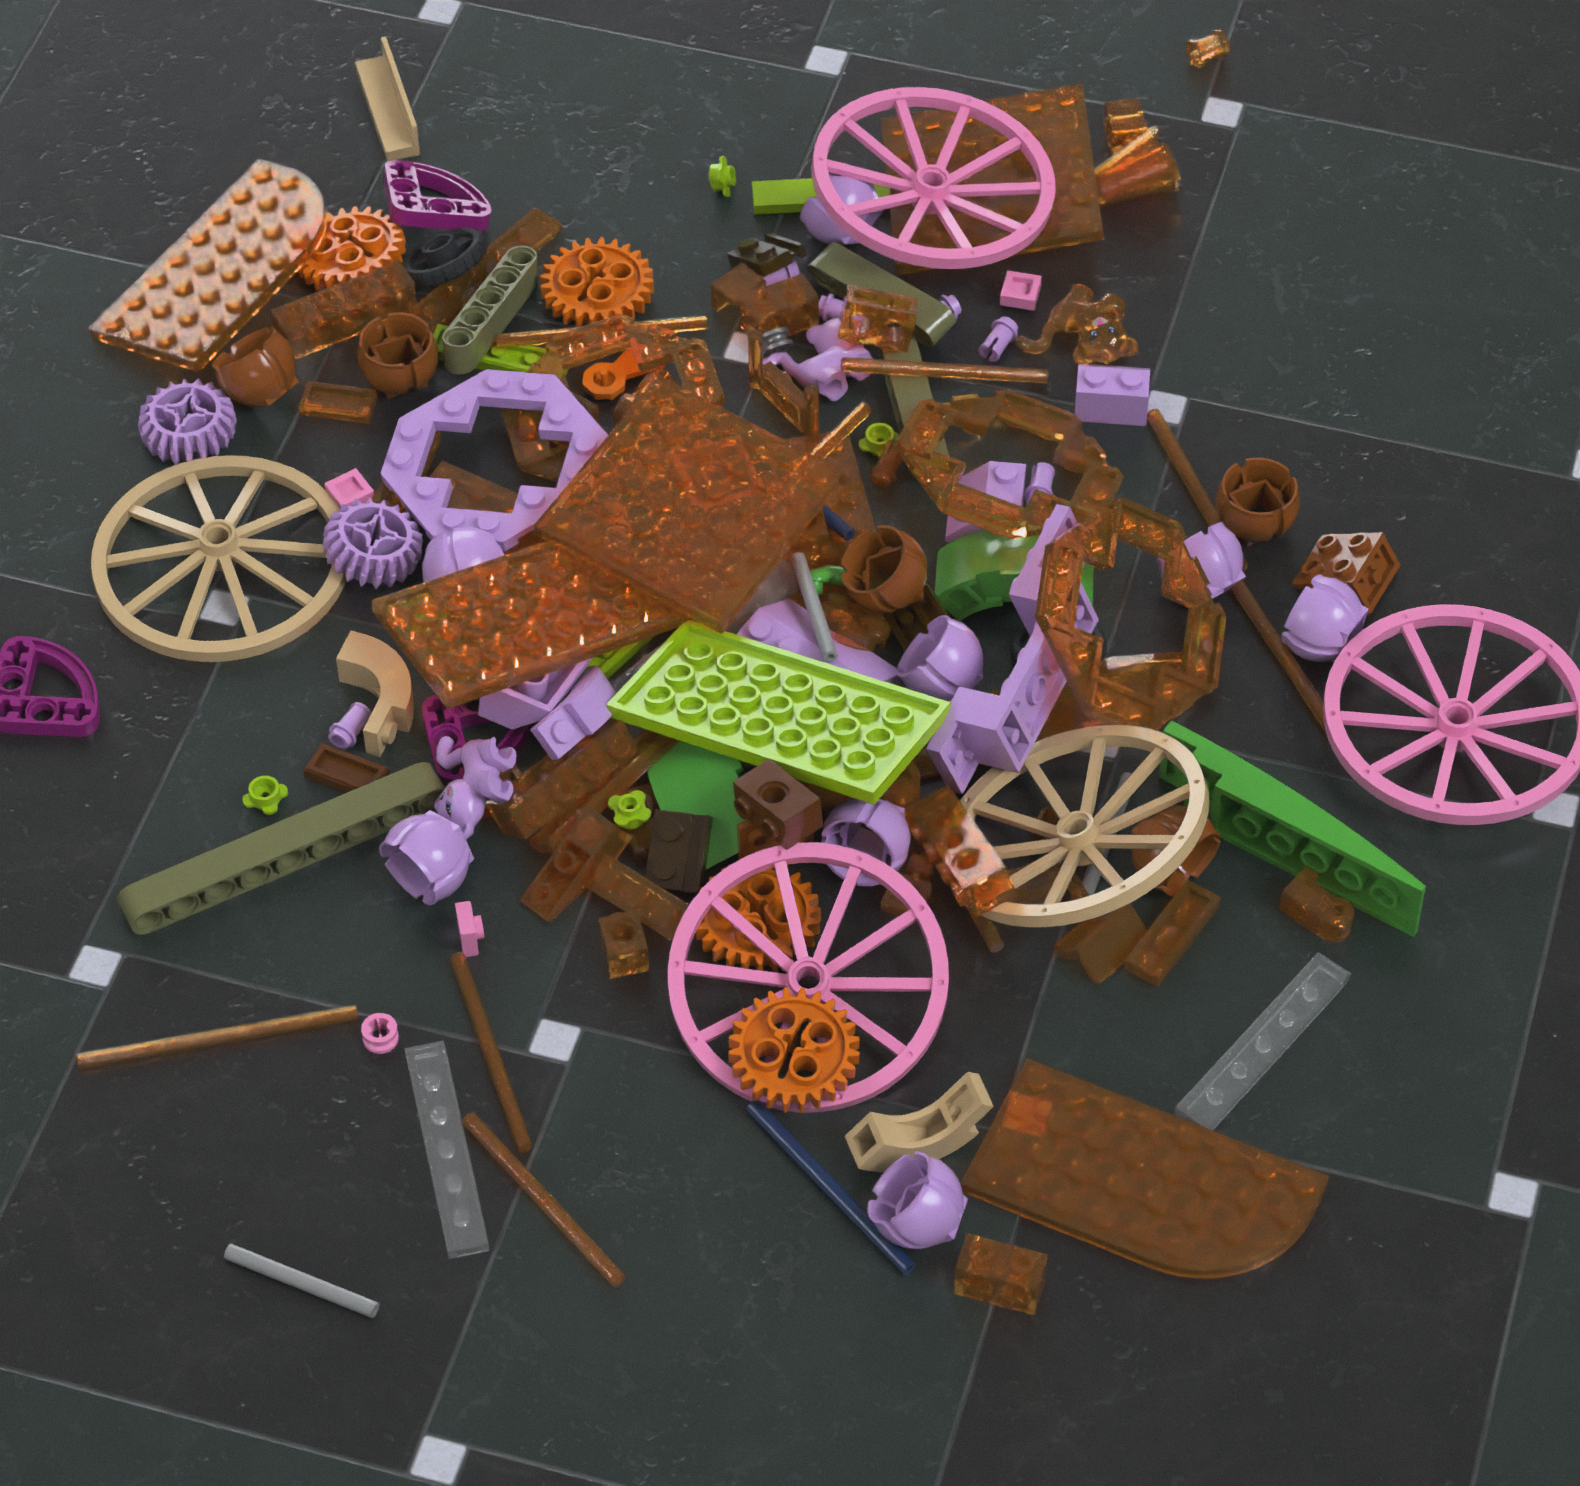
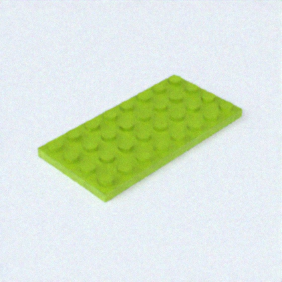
M686 619L606 704V707L612 714L610 718L755 766L770 759L795 779L875 805L941 727L951 709V702Z

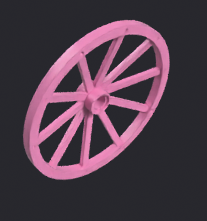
M904 87L888 89L850 102L838 110L823 126L814 147L811 165L812 181L817 197L827 214L844 232L877 253L897 261L928 268L965 269L980 267L1004 260L1020 252L1033 242L1044 229L1050 217L1055 198L1056 186L1052 164L1041 144L1028 129L1009 114L987 102L965 94L937 88ZM908 107L937 108L957 113L936 165H927ZM895 108L917 173L855 122L868 115ZM968 116L989 125L1009 139V141L950 174L946 170ZM846 130L904 179L828 160L829 150L837 137ZM1020 149L1031 164L1037 178V182L956 185ZM829 172L904 192L846 206L834 189ZM1039 194V203L1025 224H1021L959 197ZM912 203L915 208L898 239L878 231L858 217L859 215ZM947 206L1012 234L986 245L972 247ZM937 214L958 249L932 248L912 244L910 241L924 215Z
M1440 604L1406 609L1384 617L1359 632L1342 649L1329 672L1324 693L1323 719L1327 738L1333 752L1348 774L1362 788L1382 802L1404 813L1430 821L1455 825H1483L1508 821L1536 811L1556 799L1570 786L1580 772V671L1566 652L1552 639L1527 623L1509 615L1466 605ZM1431 626L1472 627L1456 698L1449 699L1415 629ZM1483 630L1511 639L1534 653L1475 703L1472 704L1468 701ZM1402 633L1438 708L1368 664L1361 657L1384 640ZM1544 662L1561 679L1572 702L1480 716ZM1352 669L1428 718L1340 711L1342 686ZM1576 715L1577 722L1576 740L1567 758L1484 730ZM1344 725L1426 731L1431 733L1369 765L1353 746ZM1475 741L1558 770L1536 787L1522 794L1515 795ZM1438 744L1444 748L1433 798L1406 790L1382 776L1387 771ZM1464 750L1501 800L1484 803L1444 801L1456 751Z
M818 842L797 843L788 850L781 845L763 849L745 856L717 874L700 890L682 916L673 938L668 962L670 1004L675 1023L684 1043L702 1068L717 1082L749 1101H753L752 1091L754 1087L742 1091L740 1088L742 1077H733L732 1068L719 1058L707 1044L732 1031L733 1022L742 1021L741 1011L698 1031L686 1000L685 974L782 988L788 987L792 997H797L801 986L798 984L801 979L814 977L819 983L814 988H805L806 998L811 999L819 991L821 992V1003L825 1004L829 1000L835 999V1012L846 1009L847 1021L855 1022L858 1029L897 1056L880 1071L864 1080L847 1086L846 1091L835 1088L834 1102L822 1096L820 1109H816L811 1101L805 1102L804 1113L839 1110L859 1104L877 1096L901 1080L922 1058L936 1036L944 1015L949 986L948 957L941 929L932 910L914 886L896 870L866 853L840 845ZM822 863L848 868L813 958L808 956L787 865ZM775 868L797 961L793 962L721 897L747 878ZM860 874L880 883L906 906L908 911L824 965ZM713 908L787 974L686 960L697 928L705 915ZM914 922L918 923L930 953L932 978L833 977ZM783 990L775 993L777 998H783ZM831 991L931 992V996L921 1025L908 1045L905 1046ZM768 997L761 1001L764 1004H766L768 1002ZM753 1005L745 1008L754 1012ZM783 1022L780 1029H788L792 1025ZM816 1037L819 1044L829 1041L825 1037ZM767 1055L764 1062L771 1063L776 1058ZM764 1095L758 1100L767 1107V1097ZM776 1101L771 1108L783 1111L782 1102ZM791 1103L788 1111L800 1112L797 1104Z

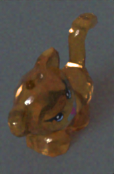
M1077 283L1053 307L1047 323L1041 330L1039 340L1033 341L1024 335L1016 339L1017 347L1024 352L1037 355L1049 350L1056 332H1078V346L1073 352V359L1077 364H1089L1091 362L1109 363L1120 357L1135 356L1139 349L1138 343L1134 338L1128 336L1122 324L1126 312L1125 301L1115 294L1106 293L1100 301L1094 302L1093 291Z

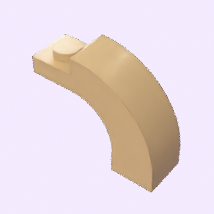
M350 631L336 657L339 681L364 688L378 698V702L363 729L366 754L381 757L386 745L393 743L397 730L409 733L414 719L411 677L405 662L393 648L372 636Z
M967 1072L931 1105L919 1111L898 1116L869 1112L845 1135V1138L858 1169L885 1172L895 1161L906 1154L914 1158L913 1154L919 1151L927 1156L941 1159L958 1150L979 1134L975 1124L994 1106L980 1075Z

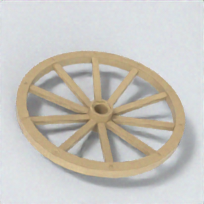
M233 455L213 456L183 462L151 475L129 490L112 507L100 525L94 540L91 556L92 577L98 600L111 622L123 634L143 647L162 655L189 661L223 662L245 659L272 651L306 633L329 612L344 588L347 580L346 573L335 574V568L332 564L323 586L315 597H312L244 551L327 558V553L323 552V544L250 539L248 537L315 509L319 510L328 523L333 511H338L339 507L330 494L306 474L279 462L263 458ZM219 476L250 477L225 520L215 519L198 480ZM263 480L285 486L306 498L235 528ZM186 483L204 524L201 528H197L142 506L161 493ZM130 517L192 539V541L110 555L116 537ZM192 554L124 606L117 599L110 586L108 568ZM204 562L177 637L157 631L133 616ZM237 563L304 608L283 623L257 633L234 566ZM215 571H223L246 637L221 641L190 640Z
M1100 725L1056 734L1034 743L1019 773L992 767L961 798L949 818L943 835L941 851L945 873L956 895L965 905L981 916L999 923L1020 927H1053L1096 918L1117 910L1145 895L1163 882L1182 864L1195 847L1205 827L1209 812L1208 786L1194 755L1183 744L1164 733L1138 726ZM1105 747H1131L1150 751L1151 753L1093 817ZM1091 748L1081 808L1079 811L1070 812L1039 764L1061 755ZM1164 758L1175 764L1188 779V784L1110 820ZM1028 771L1060 820L1057 825H1053L986 802L1007 783ZM1189 798L1186 815L1176 835H1112ZM977 814L1051 838L962 851L966 833ZM1105 848L1163 849L1149 864L1125 880L1120 877L1103 857ZM1048 853L984 892L975 887L962 870L963 864ZM1064 860L1043 905L1018 904L999 899ZM1092 863L1111 886L1093 895L1060 903L1077 866H1085Z

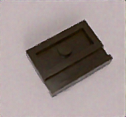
M772 233L764 234L765 240L763 241L757 240V238L743 240L737 245L738 248L727 253L732 267L762 277H766L792 264V257L794 256L800 258L806 256L802 243Z
M926 581L924 586V600L912 603L894 612L882 613L905 651L920 632L928 634L927 625L931 621L942 615L950 617L928 581Z
M655 809L644 887L698 894L700 892V888L704 884L713 817L710 815H695L693 813Z

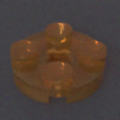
M828 594L826 601L822 602L821 606L829 629L836 633L835 641L864 651H873L876 644H880L881 648L885 646L891 632V627L882 617V612H875L862 607L859 603L849 601L841 594Z

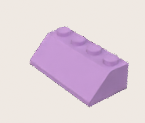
M550 592L482 682L478 715L512 730L541 721L562 702L617 626V619Z
M789 598L758 608L736 634L897 686L902 681L897 675L900 670L829 624L828 627L838 658L834 662H825L808 611Z

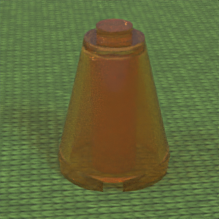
M1156 126L1146 129L1085 176L1086 183L1082 185V189L1090 204L1095 202L1098 207L1173 193L1182 189V185L1176 182L1181 177L1168 144L1160 145L1156 139L1157 136L1162 135Z

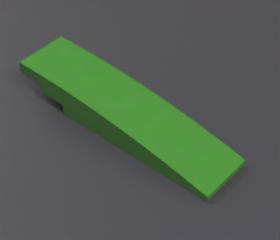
M1172 720L1163 730V733L1183 744L1199 763L1209 792V812L1207 817L1211 818L1216 831L1221 834L1220 838L1321 890L1323 888L1326 893L1412 937L1416 935L1426 889L1422 882L1358 833L1293 789L1221 746ZM1166 758L1161 761L1159 778L1178 788L1189 783L1184 773L1175 764ZM1189 798L1184 800L1185 806H1188Z

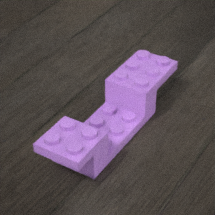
M1056 504L1050 518L1045 520L1042 532L1035 546L1029 550L1026 562L1019 576L1011 584L1009 596L1030 638L1026 646L1020 650L1017 663L1009 678L1003 682L1000 695L959 686L953 699L949 701L951 702V709L943 724L928 741L926 750L948 790L963 795L978 764L1016 773L1020 772L1099 620L1078 577L1091 550L1069 506Z

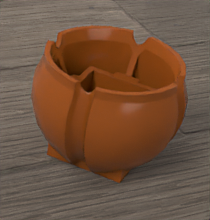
M389 313L386 321L381 320L379 317L373 319L362 330L357 346V361L362 374L369 384L377 390L384 392L388 399L428 387V381L434 375L439 359L438 344L429 330L428 324L421 318L407 313Z
M265 327L241 338L230 345L231 353H220L212 363L217 383L224 393L232 400L246 405L248 408L270 406L299 382L295 376L296 358L293 348L288 340L279 334L274 327L269 328L270 331Z
M1248 458L1245 460L1243 467L1235 463L1226 471L1217 489L1216 508L1218 516L1226 528L1235 534L1237 538L1241 539L1247 547L1256 543L1268 542L1272 538H1278L1291 528L1299 513L1301 498L1297 480L1295 477H1290L1289 469L1286 466L1271 459ZM1262 506L1266 512L1258 513L1251 512L1250 510Z
M878 525L877 533L867 529L851 542L841 561V566L846 572L841 574V579L850 596L862 607L875 612L887 613L903 609L912 603L924 600V586L927 581V559L920 544L912 536L889 525Z
M1173 805L1143 819L1131 830V835H1176L1184 820L1188 806ZM1207 818L1203 832L1187 858L1154 889L1162 891L1168 896H1175L1189 887L1188 878L1190 876L1198 878L1215 856L1221 842L1218 839L1221 834L1216 831L1211 820ZM1131 849L1136 871L1138 872L1149 864L1163 849Z

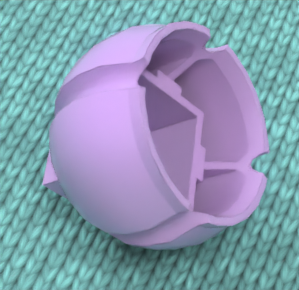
M829 173L834 189L846 206L878 198L872 183ZM818 197L808 198L801 211L800 220L805 224L810 234L826 244L836 242L840 245L859 243L831 219ZM884 210L859 215L858 217L870 226H873Z
M1223 522L1208 527V534L1206 535L1202 531L1196 533L1163 554L1165 558L1159 557L1156 560L1165 586L1177 597L1188 601L1192 609L1226 592L1246 577L1242 571L1243 552L1235 534L1226 528Z
M457 527L453 528L451 536L441 532L427 545L422 563L423 580L432 597L439 604L450 609L454 616L457 617L497 604L496 597L503 590L507 578V559L501 549V545L497 544L496 537L491 533L479 528Z
M1318 574L1311 581L1313 588L1306 586L1292 608L1284 626L1290 631L1282 633L1281 641L1296 655L1305 660L1313 662L1331 661L1334 663L1342 649L1353 637L1362 631L1369 609L1361 604L1356 593L1346 583L1336 578L1324 577Z
M942 615L927 625L928 634L920 632L910 643L900 659L897 667L900 671L897 675L902 679L907 689L949 702L953 699L959 686L972 689L983 679L984 657L979 639L974 632L964 623L951 619L947 615Z
M848 798L837 805L826 818L821 834V843L840 845L866 853L898 872L907 859L911 840L909 827L904 817L905 808L892 804L887 800L879 799L873 805L855 798ZM861 822L864 823V824L866 825V827L870 828V829L873 830V831H870V830H867V829H865V828H862V827H861ZM827 864L836 875L843 880L845 879L848 868ZM860 874L857 881L858 886H875L880 884L863 874Z
M431 810L426 814L413 815L398 822L390 829L385 840L379 846L380 855L382 857H389L385 866L395 880L415 899L423 895L422 901L427 905H433L437 901L451 896L459 889L466 877L469 863L474 860L460 826Z
M916 1151L913 1154L914 1158L906 1154L895 1161L882 1174L872 1190L877 1195V1199L868 1201V1215L878 1231L891 1243L908 1249H923L954 1240L968 1200L963 1195L960 1182L952 1169L940 1159Z

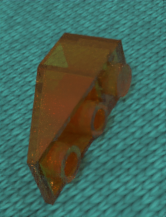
M587 805L519 901L550 923L612 867L632 839V836Z

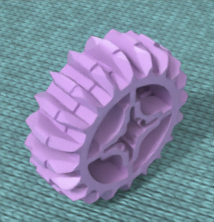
M185 378L182 384L174 385L172 382H169L167 389L157 387L155 395H148L146 404L140 406L138 427L142 442L145 447H148L152 456L159 455L162 462L172 458L174 464L177 465L181 461L206 458L208 455L218 456L220 449H227L229 440L234 438L237 420L233 403L230 401V397H226L222 389H216L212 382L204 386L199 378L194 383H188Z
M370 497L363 504L356 498L351 503V506L343 503L338 511H333L323 533V552L327 553V563L334 565L335 574L346 573L347 582L352 579L359 580L361 587L366 582L372 583L375 589L382 582L390 588L395 583V580L403 583L408 574H413L422 555L423 539L422 534L419 533L418 522L411 521L410 512L400 513L398 504L393 507L387 506L385 499L380 504L373 503Z

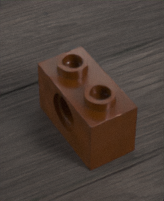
M766 760L733 782L734 807L739 816L744 820L749 819L761 829L766 838L775 840L786 850L823 827L820 798L772 760Z

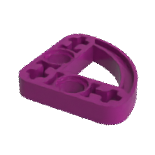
M392 160L385 164L383 186L389 216L393 222L403 226L451 230L475 228L483 231L489 227L490 204L485 196L466 180L443 169L417 162ZM419 185L444 193L453 199L421 196Z
M17 636L8 639L3 644L0 652V716H4L6 711L11 712H8L6 717H0L1 733L84 737L97 730L100 722V703L96 685L90 671L76 655L58 644L34 637ZM20 652H24L20 655V666H16L14 658L18 657ZM37 662L50 665L68 676L79 689L82 698L30 696ZM11 679H18L23 682L16 689L9 690L3 687ZM47 710L54 713L46 721L34 719V716L40 711ZM80 715H85L81 721H76L80 718Z
M482 685L435 694L424 700L422 704L423 724L435 771L445 788L450 782L462 779L465 769L463 763L456 766L459 774L452 775L449 769L439 765L436 761V743L444 736L454 738L457 742L452 747V753L457 748H461L466 744L462 728L493 722L479 716V711H471L466 708L470 702L480 701ZM442 710L445 723L438 725L437 715L434 711ZM532 724L513 730L510 729L505 738L496 747L498 749L512 747L518 756L529 737Z

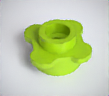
M720 156V163L710 165V185L714 192L723 191L724 197H730V187L736 185V172L732 165L728 166L726 157Z
M874 423L866 429L865 438L859 440V449L863 452L870 451L880 459H887L891 456L893 447L901 443V436L894 432L893 428L888 424Z
M259 776L250 782L248 787L249 793L245 794L242 800L245 807H255L262 810L264 814L271 815L277 812V805L282 798L288 795V789L284 784H279L271 776Z
M634 790L631 794L610 797L608 807L614 811V823L616 826L624 829H635L651 818V810L645 806L646 796L642 791Z

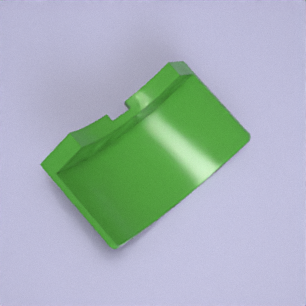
M1024 527L989 528L962 536L942 547L937 553L935 593L944 608L958 621H961L975 612L1003 606V602H1012L1009 596L1011 584L1019 576L1026 562L1027 554L1035 546L1042 530ZM1089 554L1078 577L1093 606L1094 560Z
M674 738L646 753V769L660 810L710 815L713 817L706 869L737 854V824L747 820L741 818L735 810L733 782L744 775L743 771L749 767L748 763Z

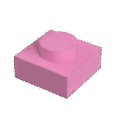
M1007 270L1000 295V305L1034 311L1041 288L1042 276Z
M356 468L324 483L325 490L337 503L339 509L343 503L351 506L355 498L362 504L369 497L372 501H375L374 490Z
M471 901L455 903L463 958L479 955L477 939L484 938L481 915L473 916Z

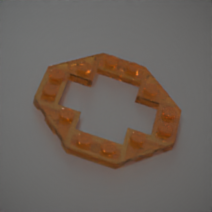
M618 314L552 336L545 346L546 353L539 363L534 362L527 373L556 375L570 391L564 370L632 348L640 373L672 362L675 363L688 404L654 415L663 441L607 459L595 496L608 499L671 478L670 457L692 451L726 402L705 341L694 337L691 340L676 336L675 331L649 324L648 327L634 323L632 317ZM501 408L519 469L558 483L570 443L551 449L549 440L540 439L538 428L541 422V415L539 411Z
M1009 389L995 391L994 397L980 398L977 393L952 396L951 401L948 403H937L934 399L920 400L899 435L895 450L941 513L954 517L960 522L970 523L986 529L994 535L1010 539L1040 535L1045 520L1050 518L1056 504L1071 508L1080 529L1101 526L1124 478L1117 467H1110L1105 461L1106 453L1094 437H1087L1081 430L1083 423L1076 414ZM994 419L1005 422L1010 427L1021 428L1037 434L1045 440L1060 443L1052 463L1061 465L1069 471L1082 473L1084 476L1071 501L1035 489L1026 508L960 484L959 482L964 474L967 463L936 452V449L950 425L961 428L967 433L985 437Z
M1124 497L1111 501L1045 545L1035 619L1083 714L1109 725H1130L1158 731L1165 722L1176 718L1194 705L1193 702L1201 696L1209 694L1218 687L1227 617L1221 604H1214L1206 588L1210 582L1197 556L1191 557L1183 541L1187 536L1180 522ZM1117 539L1165 560L1161 596L1189 608L1181 669L1178 671L1161 663L1151 666L1147 695L1098 675L1103 639L1074 627L1083 562L1103 571L1113 568Z

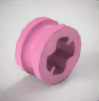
M375 1013L367 1017L362 1023L363 1043L370 1052L384 1054L396 1047L399 1034L397 1023L392 1016L385 1013ZM381 1029L387 1030L386 1036L382 1037L379 1034V1038L373 1037L375 1030H378L379 1033H381Z

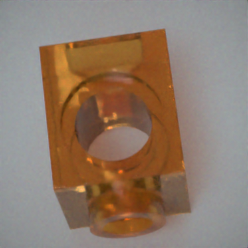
M1139 99L1105 102L1103 128L1111 155L1145 151L1147 125Z
M638 911L617 912L607 917L599 918L600 942L610 978L649 971L648 947Z

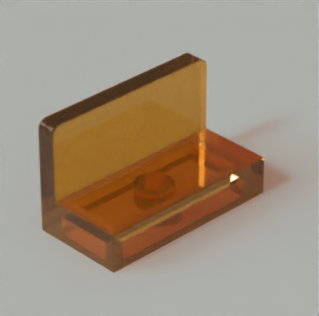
M1129 903L1107 914L1082 921L1053 947L1061 959H1079L1092 982L1102 983L1144 946L1151 937L1133 906Z

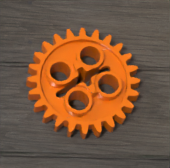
M357 206L353 207L351 213H346L342 208L339 210V215L335 217L327 213V220L324 222L315 219L316 227H305L304 232L306 236H297L298 245L293 246L295 254L293 255V260L299 277L305 279L306 285L314 283L316 290L326 286L328 293L333 292L336 287H340L341 292L345 293L350 286L359 291L360 285L363 283L372 287V279L385 280L384 272H395L394 263H402L401 254L406 253L404 245L406 240L399 224L393 222L389 215L384 216L382 209L373 214L371 207H367L363 212H359Z
M603 237L599 238L597 244H592L591 240L586 238L585 245L583 246L573 241L572 250L569 251L564 247H560V257L550 255V264L543 265L544 274L540 275L541 298L545 299V308L552 309L554 318L563 315V324L565 325L575 320L576 329H580L584 323L589 324L591 331L595 330L597 324H602L605 330H609L610 322H614L619 327H622V318L625 317L634 321V311L639 313L645 312L644 303H651V293H654L653 269L649 268V260L641 259L640 250L631 253V245L629 243L621 248L618 247V239H614L609 245L605 244Z
M773 868L747 878L721 897L793 961L795 951L788 922H781L787 921L776 871ZM797 872L790 876V881L805 944L807 947H814L815 935L820 934L821 907H818V895L811 892V883L801 884V873ZM713 908L709 910L696 930V939L702 940V950L704 952L712 950L714 962L720 961L725 957L726 966L733 967L738 963L741 964V968L749 969L750 966H755L756 970L763 971L764 966L769 965L775 973L778 972V965L751 941L747 940L742 933Z
M784 987L783 998H777L772 991H768V1002L766 1004L758 998H754V1012L743 1008L741 1010L742 1021L733 1022L734 1035H729V1047L732 1048L729 1050V1063H734L732 1066L733 1077H742L740 1083L741 1090L754 1087L752 1091L753 1101L765 1095L767 1097V1108L770 1109L776 1101L782 1102L784 1113H787L791 1103L797 1104L800 1113H804L805 1102L811 1101L816 1109H820L822 1096L834 1102L835 1088L846 1091L848 1082L846 1078L854 1079L856 1071L854 1065L859 1064L860 1052L856 1050L859 1049L860 1039L858 1036H853L855 1034V1022L845 1023L847 1021V1010L843 1009L834 1013L835 999L822 1004L821 992L819 991L811 999L806 998L804 987H801L797 997L791 996L788 987ZM808 1021L809 1024L801 1035V1047H796L794 1050L799 1030L803 1022ZM784 1022L792 1025V1027L778 1029L774 1025ZM821 1036L829 1041L819 1044L812 1041V1039ZM794 1050L788 1072L781 1079L779 1076L787 1065V1052ZM768 1055L776 1058V1060L771 1063H765L760 1061L759 1058ZM800 1070H809L814 1075L800 1077L796 1073Z

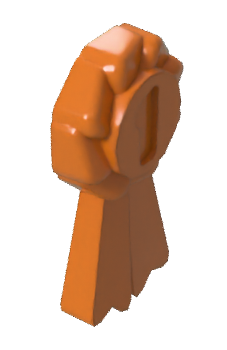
M632 342L614 363H596L584 371L582 380L584 391L593 396L594 400H613L625 391L626 380L665 367V361L659 358L658 351L648 354L647 347H639L637 342Z

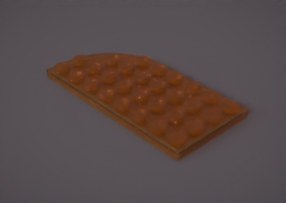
M259 159L89 327L93 339L199 372L310 259L319 247L327 226V211L319 189L311 179L299 171Z
M585 537L563 538L536 544L372 601V612L447 709L675 629L689 620L697 621L709 616L710 605L692 583L679 570L649 551L623 542Z
M1027 1058L960 1185L962 1192L1149 1268L1181 1277L1219 1278L1245 1273L1261 1267L1288 1250L1299 1239L1313 1218L1328 1186L1329 1176Z

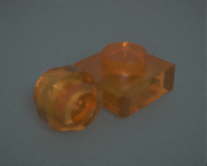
M921 852L920 855L913 853L908 862L906 874L898 873L914 886L927 903L932 893V883L929 882L936 868V860L931 859V855L925 852ZM887 889L881 900V910L897 916L908 911L906 906Z

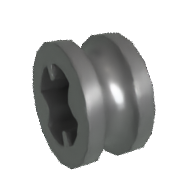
M787 327L772 329L758 337L759 343H763L765 346L762 350L763 355L769 356L773 352H783L794 345L793 341L787 338L789 334Z

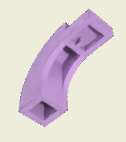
M598 666L586 667L563 701L530 730L552 760L560 759L585 736L595 733L612 716L606 704L617 692Z

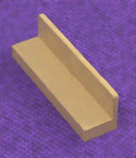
M385 36L381 37L383 56L356 61L355 66L386 161L388 162L420 155L416 121Z

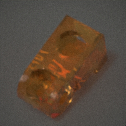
M1306 866L1283 890L1279 911L1325 941L1332 943L1342 942L1348 938L1351 932L1355 911L1353 905L1342 897L1332 896L1331 893L1317 885L1319 874Z

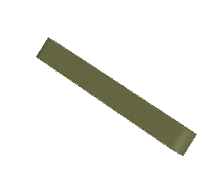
M420 762L134 882L120 891L117 896V903L134 933L145 935L386 833L398 822L410 816L426 814L429 810L435 812L434 801L443 793L445 786L430 763Z

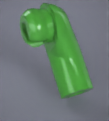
M825 565L810 570L818 595H821L823 592V583L845 586L841 579V574L846 572L841 566Z

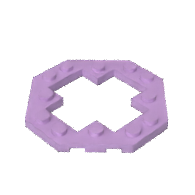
M486 369L399 418L381 470V477L386 487L391 492L393 491L400 499L401 505L405 510L410 512V516L414 521L419 522L424 528L430 540L441 532L451 536L453 528L473 527L494 535L497 544L501 545L502 551H507L519 544L518 538L532 530H535L537 533L561 520V514L576 505L582 508L594 501L610 448V440L608 434L556 375ZM479 406L544 411L538 428L540 439L570 441L557 487L521 485L512 513L447 508L453 490L451 480L421 477L436 430L471 433Z

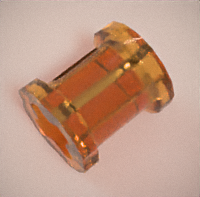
M1217 28L1210 31L1208 36L1199 40L1191 39L1185 45L1190 63L1198 69L1206 66L1208 61L1217 57L1225 58L1230 53V45L1226 35Z

